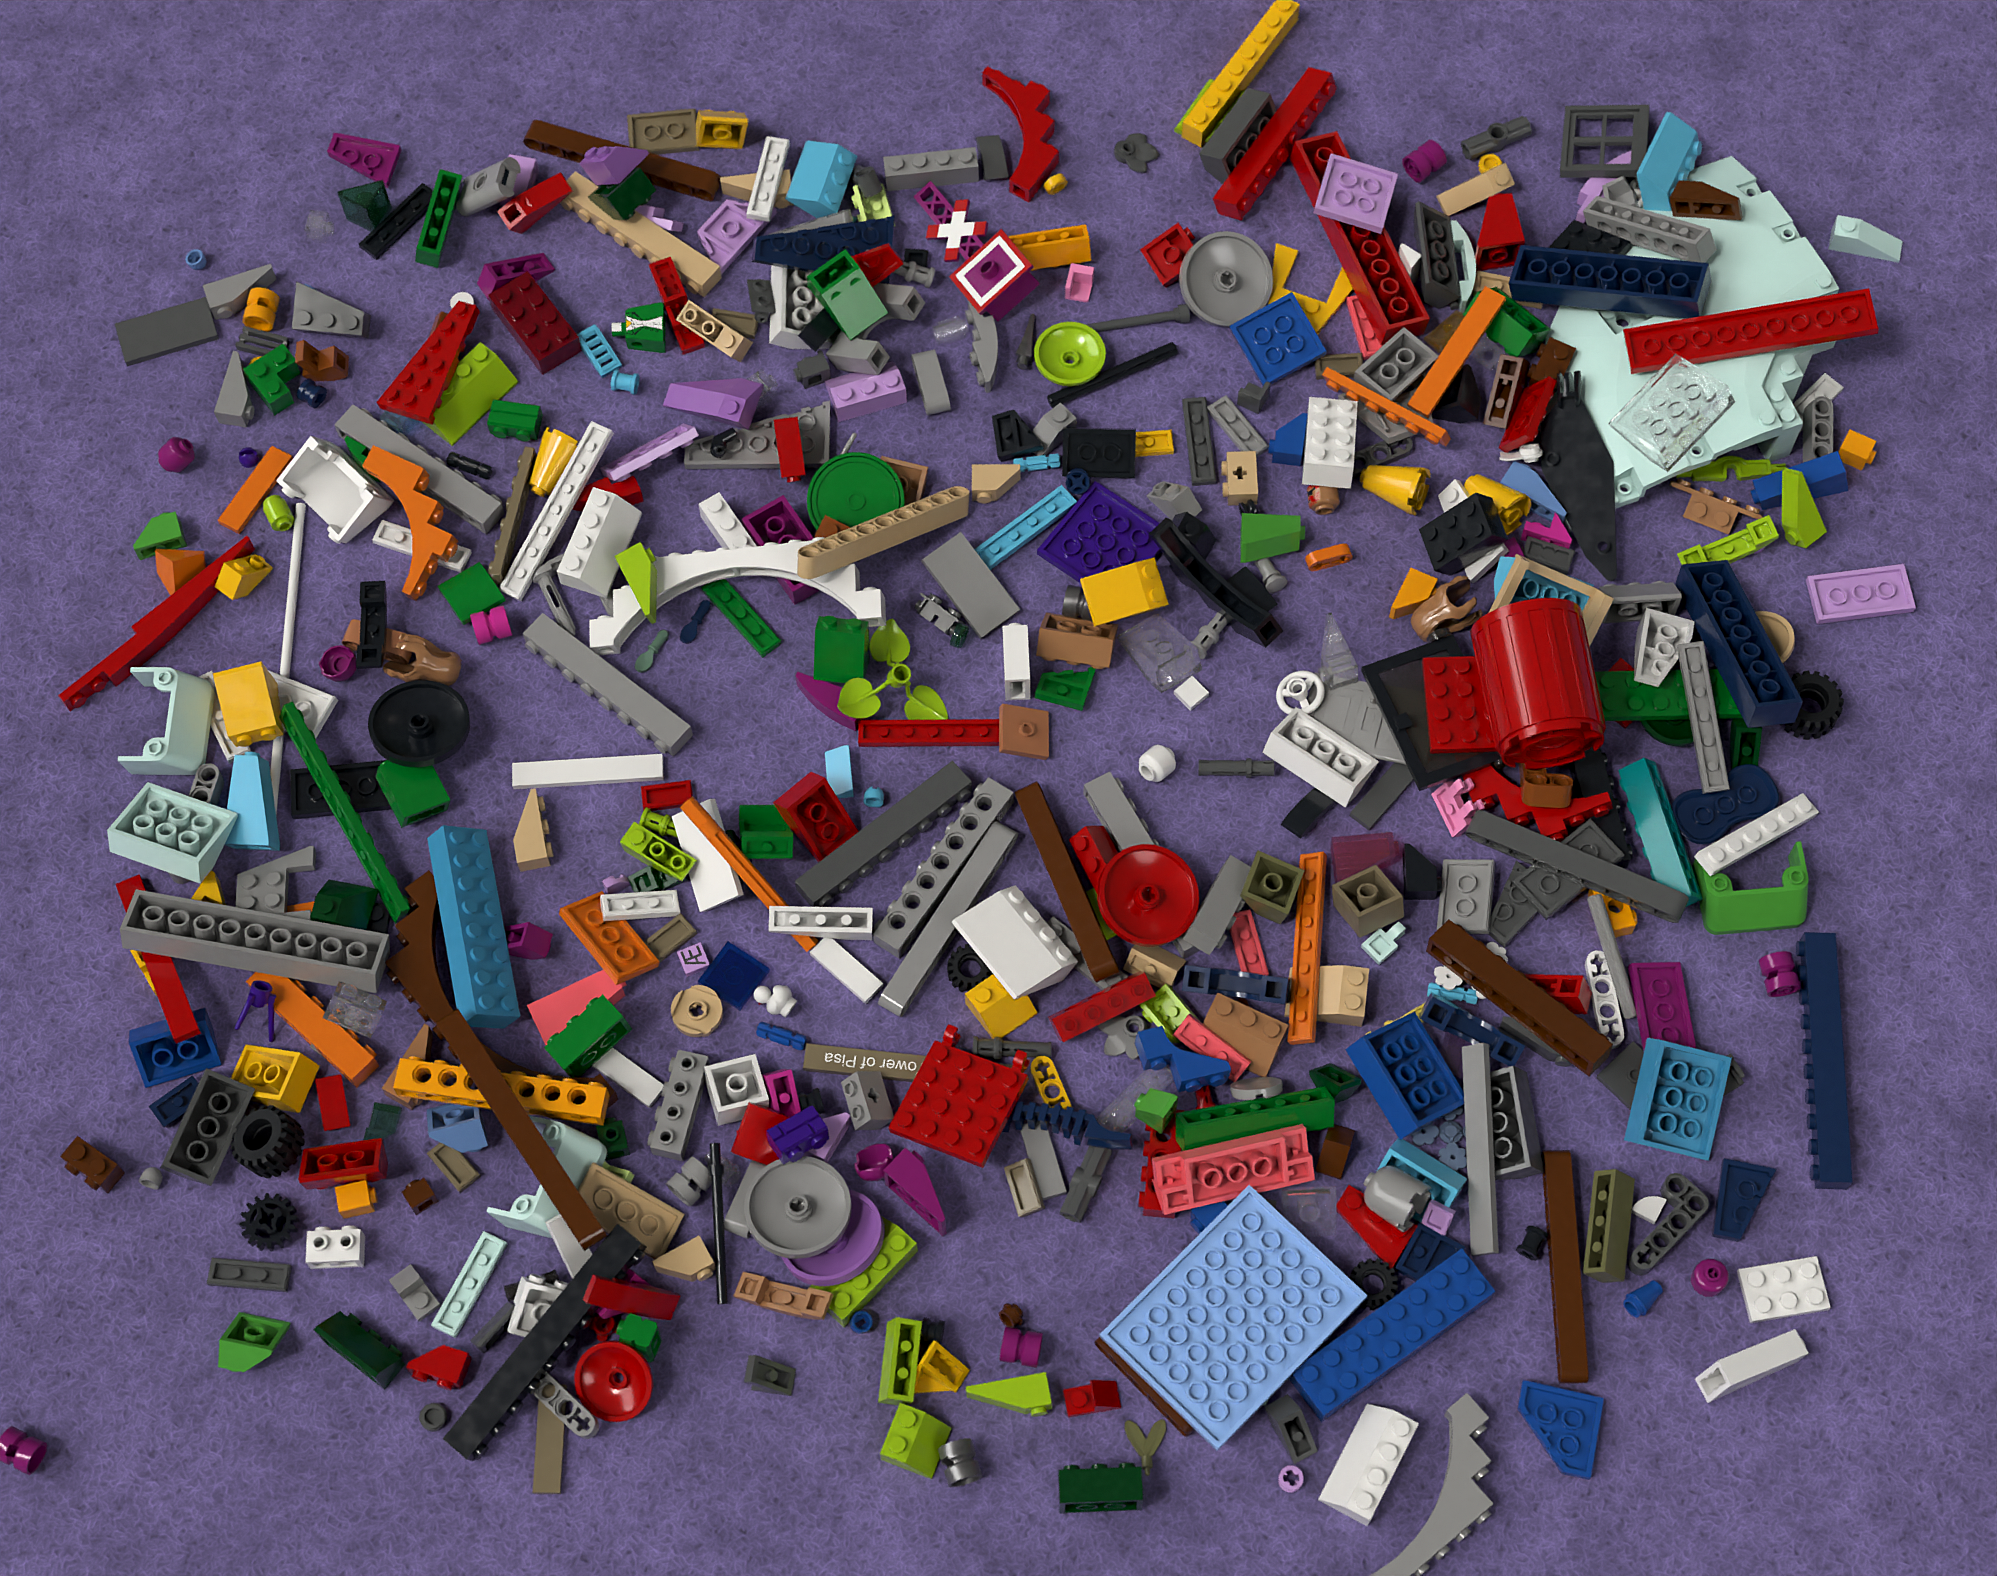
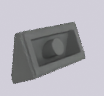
M507 1302L470 1342L482 1353H486L507 1331L515 1305Z

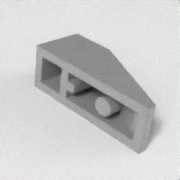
M271 264L203 285L215 320L220 318L226 319L232 314L238 313L247 305L251 289L267 288L276 280V276Z
M233 351L214 413L221 424L247 428L249 420H252L254 417L255 409L252 405L246 375L243 370L244 365L238 351Z

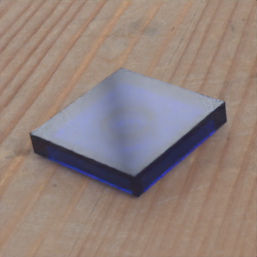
M727 941L699 978L698 984L711 988L720 999L741 1011L755 989L770 972V969Z

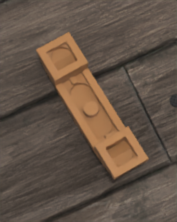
M743 1272L733 1296L745 1302L786 1315L824 1320L834 1294L810 1287L807 1290L768 1280L764 1276Z

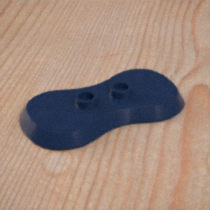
M1753 764L1739 765L1727 773L1729 790L1703 794L1702 789H1694L1681 793L1675 798L1671 806L1680 833L1693 843L1709 844L1718 840L1735 823L1747 819H1757L1772 811L1778 806L1779 792L1769 774Z

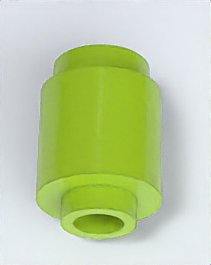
M272 495L266 498L263 502V511L272 529L275 531L290 529L295 518L285 499L279 495Z

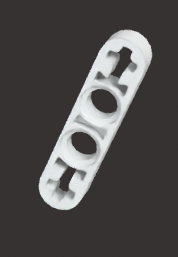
M1596 950L1588 955L1585 961V970L1588 985L1592 992L1591 1000L1598 1033L1607 1036L1609 1032L1608 1024L1613 1023L1611 1027L1612 1033L1618 1036L1615 1041H1611L1610 1037L1607 1038L1613 1044L1612 1049H1615L1621 1045L1624 1039V1029L1617 994L1604 952ZM1594 958H1598L1599 962H1603L1600 967L1601 975L1596 976L1598 972L1597 966L1591 964ZM1597 982H1604L1608 985L1609 991L1604 994L1599 993L1595 989V984ZM1609 1006L1613 1009L1614 1015L1610 1018H1605L1601 1015L1600 1008Z

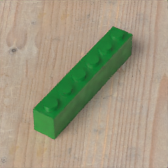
M1326 1087L1280 1094L1270 1098H1258L1176 1113V1141L1182 1151L1300 1124L1306 1127V1132L1320 1131L1324 1128L1334 1127L1335 1100Z

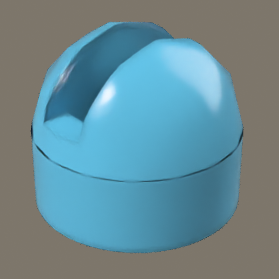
M873 786L866 790L863 802L868 807H881L884 802V793L880 787L873 789Z

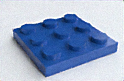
M1292 292L1229 326L1262 386L1266 381L1272 384L1327 354L1325 347Z

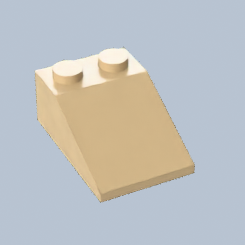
M1346 965L1320 966L1317 1021L1362 1027L1365 1015L1369 968ZM1290 967V971H1289V978H1291V981H1292V967ZM1290 981L1288 1004H1286V1006H1285V1015H1284V1017H1289V1011H1290V996H1291V981Z

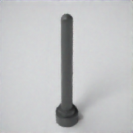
M1180 304L1177 308H1173V311L1085 325L1091 327L1096 332L1171 320L1180 322V324L1189 323L1190 315L1187 304Z

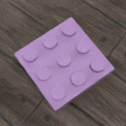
M1331 153L1313 213L1381 234L1398 174Z

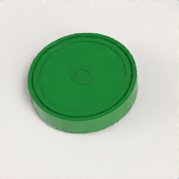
M861 452L844 453L824 463L813 476L807 493V509L816 531L825 515L851 528L905 506L903 487L895 471L880 458Z

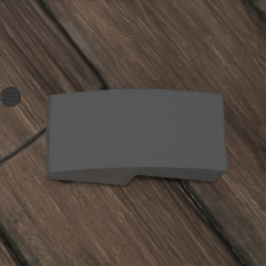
M999 135L976 137L978 158L982 163L984 181L1007 179V165Z

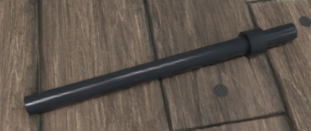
M710 1143L711 1165H708V1176H711L717 1304H728L722 1191L724 1164H721L720 1143Z

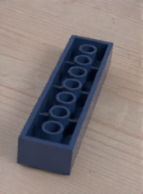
M1520 245L1508 284L1512 299L1515 301L1677 318H1693L1702 315L1711 284L1709 263Z
M1728 560L1682 564L1675 586L1680 591L1681 599L1747 727L1795 723L1803 701Z

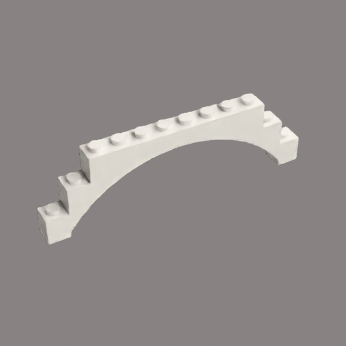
M816 537L811 541L790 540L784 544L769 542L764 544V546L756 547L743 545L738 549L718 548L716 551L710 552L696 550L692 554L683 555L681 553H671L664 557L655 556L657 560L653 562L657 569L656 610L676 596L716 580L738 576H771L801 582L828 594L847 607L857 619L868 621L869 627L886 626L885 597L881 589L875 587H867L860 591V572L855 564L851 563L814 579H803L798 576V550L824 537ZM630 585L613 590V617L604 615L599 616L597 619L589 620L590 648L597 655L619 654L622 644L647 618Z

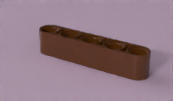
M1100 1337L1094 1341L1096 1347L1183 1436L1188 1437L1195 1430Z

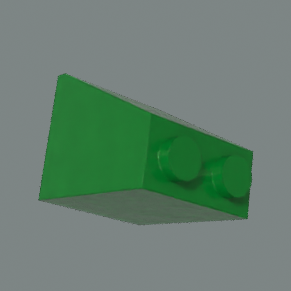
M834 616L818 617L815 627L814 680L846 683L853 678L865 679L870 660L868 621H861L856 618L842 619Z

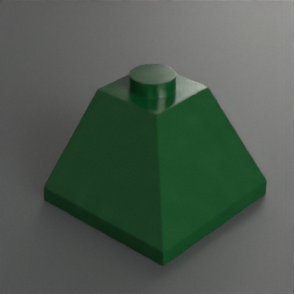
M328 879L317 893L310 918L316 922L367 930L379 890Z

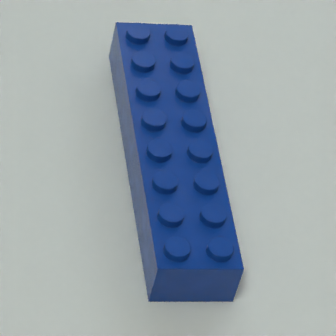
M1460 1249L1307 1359L1289 1377V1380L1318 1419L1323 1422L1490 1301L1496 1291L1464 1250Z

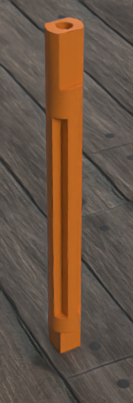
M694 796L679 807L768 909L769 906H789ZM790 934L806 952L819 942L816 937Z

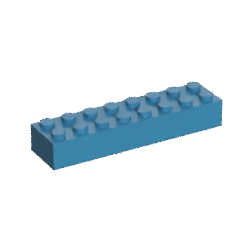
M443 825L430 835L427 840L456 1007L470 1027L503 1029L520 1017L487 830Z

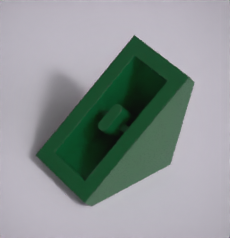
M1331 1063L1309 1070V1076L1315 1087H1326L1334 1098L1335 1104L1349 1099L1361 1085L1360 1078Z

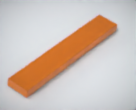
M1487 286L1483 288L1408 402L1409 408L1429 418L1505 303V296Z

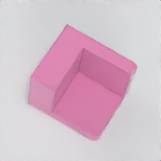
M1071 263L1065 286V299L1086 303L1089 301L1094 281V267Z

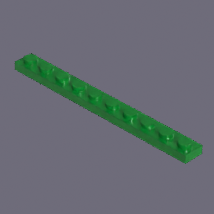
M293 702L284 704L279 716L281 722L375 889L379 890L378 894L395 924L400 922L407 916L410 909L408 899L405 895L401 894L395 876L389 873L383 855L376 850L373 837L363 827L360 814L355 812L350 804L351 801L348 793L341 788L336 772L332 771L327 763L326 754L316 744L315 735L312 730L307 728L302 712L299 709L297 710Z

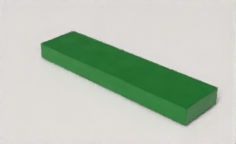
M726 579L716 580L701 587L702 592L762 658L782 644L777 635Z

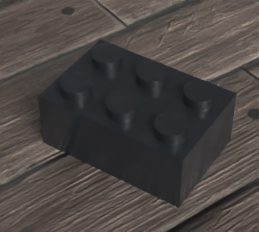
M1479 493L1472 494L1419 529L1434 571L1449 576L1508 540L1492 497Z

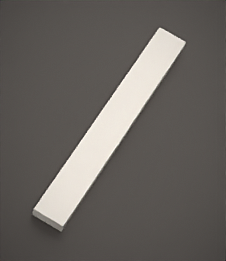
M593 421L590 422L499 587L500 592L522 601L533 581L536 570L541 567L614 434L612 430Z

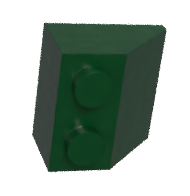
M634 168L619 184L600 185L588 198L612 219L628 220L635 214L634 210L638 206H642L651 200V195L656 189L641 168Z

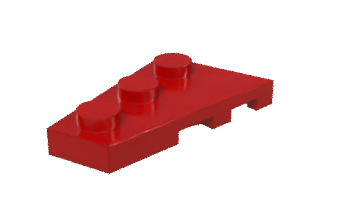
M1348 1185L1335 1206V1210L1355 1233L1364 1240L1369 1249L1383 1263L1386 1261L1390 1269L1393 1268L1414 1234L1417 1225L1413 1223L1410 1229L1406 1232H1401L1371 1211L1364 1201V1193Z

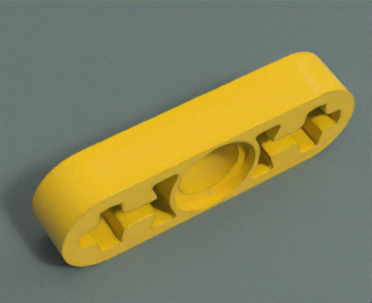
M1047 1056L1036 1057L1031 1063V1075L1043 1103L1049 1104L1050 1108H1054L1055 1104L1060 1102V1106L1064 1110L1067 1107H1072L1053 1061ZM1040 1063L1044 1067L1049 1066L1047 1068L1048 1080L1044 1081L1041 1071L1036 1072ZM1049 1086H1055L1059 1089L1060 1093L1056 1098H1049L1044 1093L1045 1089Z

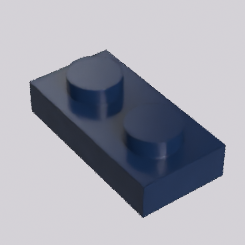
M193 1075L148 1106L164 1128L185 1114L198 1085Z

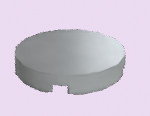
M1253 1077L1232 1083L1230 1085V1092L1232 1097L1240 1100H1254L1256 1096L1263 1095V1098H1270L1280 1094L1283 1091L1282 1080L1279 1078Z

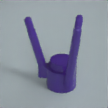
M261 980L252 982L247 1001L235 1025V1030L240 1029L251 1005L262 1008L265 1004H268L269 1042H273L274 1002L276 995L271 993L272 986L269 983Z

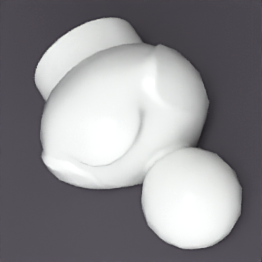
M759 986L754 991V999L758 1002V1005L767 1003V1011L772 1015L781 1014L786 1017L797 1003V1000L792 997L788 986H774L772 995L770 989L766 986Z

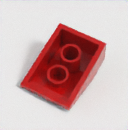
M808 773L773 802L784 821L818 862L859 832L826 778L816 773Z

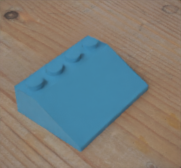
M1647 1038L1624 1140L1709 1161L1732 1058L1659 1039Z

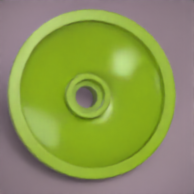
M1061 322L1049 327L1039 336L1034 348V359L1038 370L1046 379L1058 385L1077 386L1087 383L1099 374L1105 363L1106 349L1102 338L1094 329L1078 322ZM1067 360H1072L1073 363L1068 364V363H1066V361H1067Z

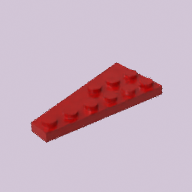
M462 301L456 303L376 402L380 409L433 425L435 410L440 408L442 404L441 396L443 391L448 390L458 366V355L464 351L466 336L472 332L480 313L476 305Z

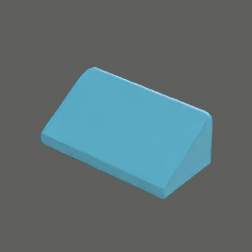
M849 745L825 752L827 781L838 798L854 797Z

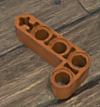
M1519 763L1521 797L1524 804L1533 807L1565 808L1570 805L1573 779L1570 776L1547 773L1546 768L1525 769L1524 763Z

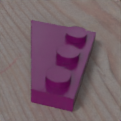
M335 132L327 150L329 157L386 188L389 187L402 151L400 145Z

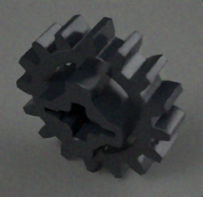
M265 1193L264 1200L256 1196V1203L254 1205L246 1204L249 1211L241 1212V1216L245 1219V1221L239 1223V1226L245 1229L241 1233L245 1239L249 1238L248 1243L250 1246L253 1247L257 1244V1248L260 1251H263L265 1246H267L270 1252H273L274 1245L277 1244L281 1249L284 1248L283 1241L285 1239L290 1242L293 1240L289 1234L291 1232H298L296 1226L293 1225L299 1222V1218L293 1215L297 1212L296 1208L290 1206L291 1202L289 1199L285 1198L282 1200V1197L277 1193L273 1199L269 1193ZM272 1206H273V1207H278V1208H276V1209L273 1210V1209H269L268 1207H272ZM266 1214L269 1218H271V1226L273 1230H271V1228L267 1226ZM265 1234L271 1236V1238H262L261 1236Z

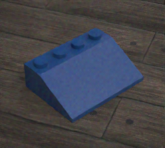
M1415 1012L1362 1036L1345 1049L1400 1140L1464 1105V1091Z

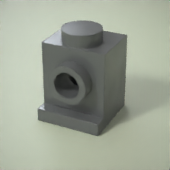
M822 349L817 351L818 355L805 357L801 361L796 362L797 368L793 369V373L797 383L802 382L804 389L831 379L830 367Z

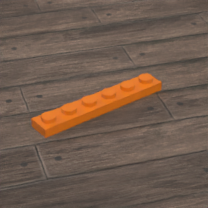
M1328 367L1323 372L1322 376L1327 382L1326 386L1334 392L1340 390L1346 393L1345 396L1351 401L1365 403V407L1374 413L1382 412L1392 423L1397 424L1400 422L1404 424L1408 431L1416 435L1418 432L1425 435V439L1434 445L1440 443L1446 447L1451 440L1447 430Z

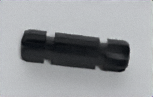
M450 452L446 459L449 466L454 468L458 466L459 470L475 476L479 474L480 478L489 479L492 475L493 470L491 466L484 463L480 465L479 461L465 456L460 457V454Z

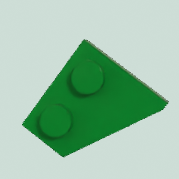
M1089 667L1088 671L1074 673L1073 670H1065L1060 673H1042L1035 692V699L1083 711L1096 669Z

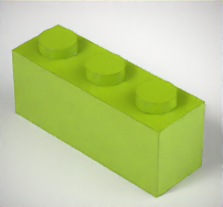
M895 1317L887 1322L878 1403L899 1406L900 1403L908 1405L913 1402L922 1321Z

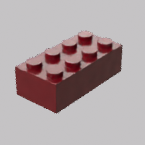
M528 271L488 294L492 310L542 375L582 351L578 335Z

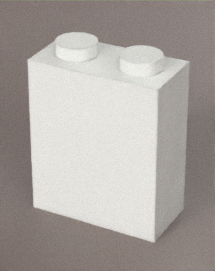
M1011 623L1008 626H1003L1005 700L1030 699L1028 626L1021 625L1020 623Z

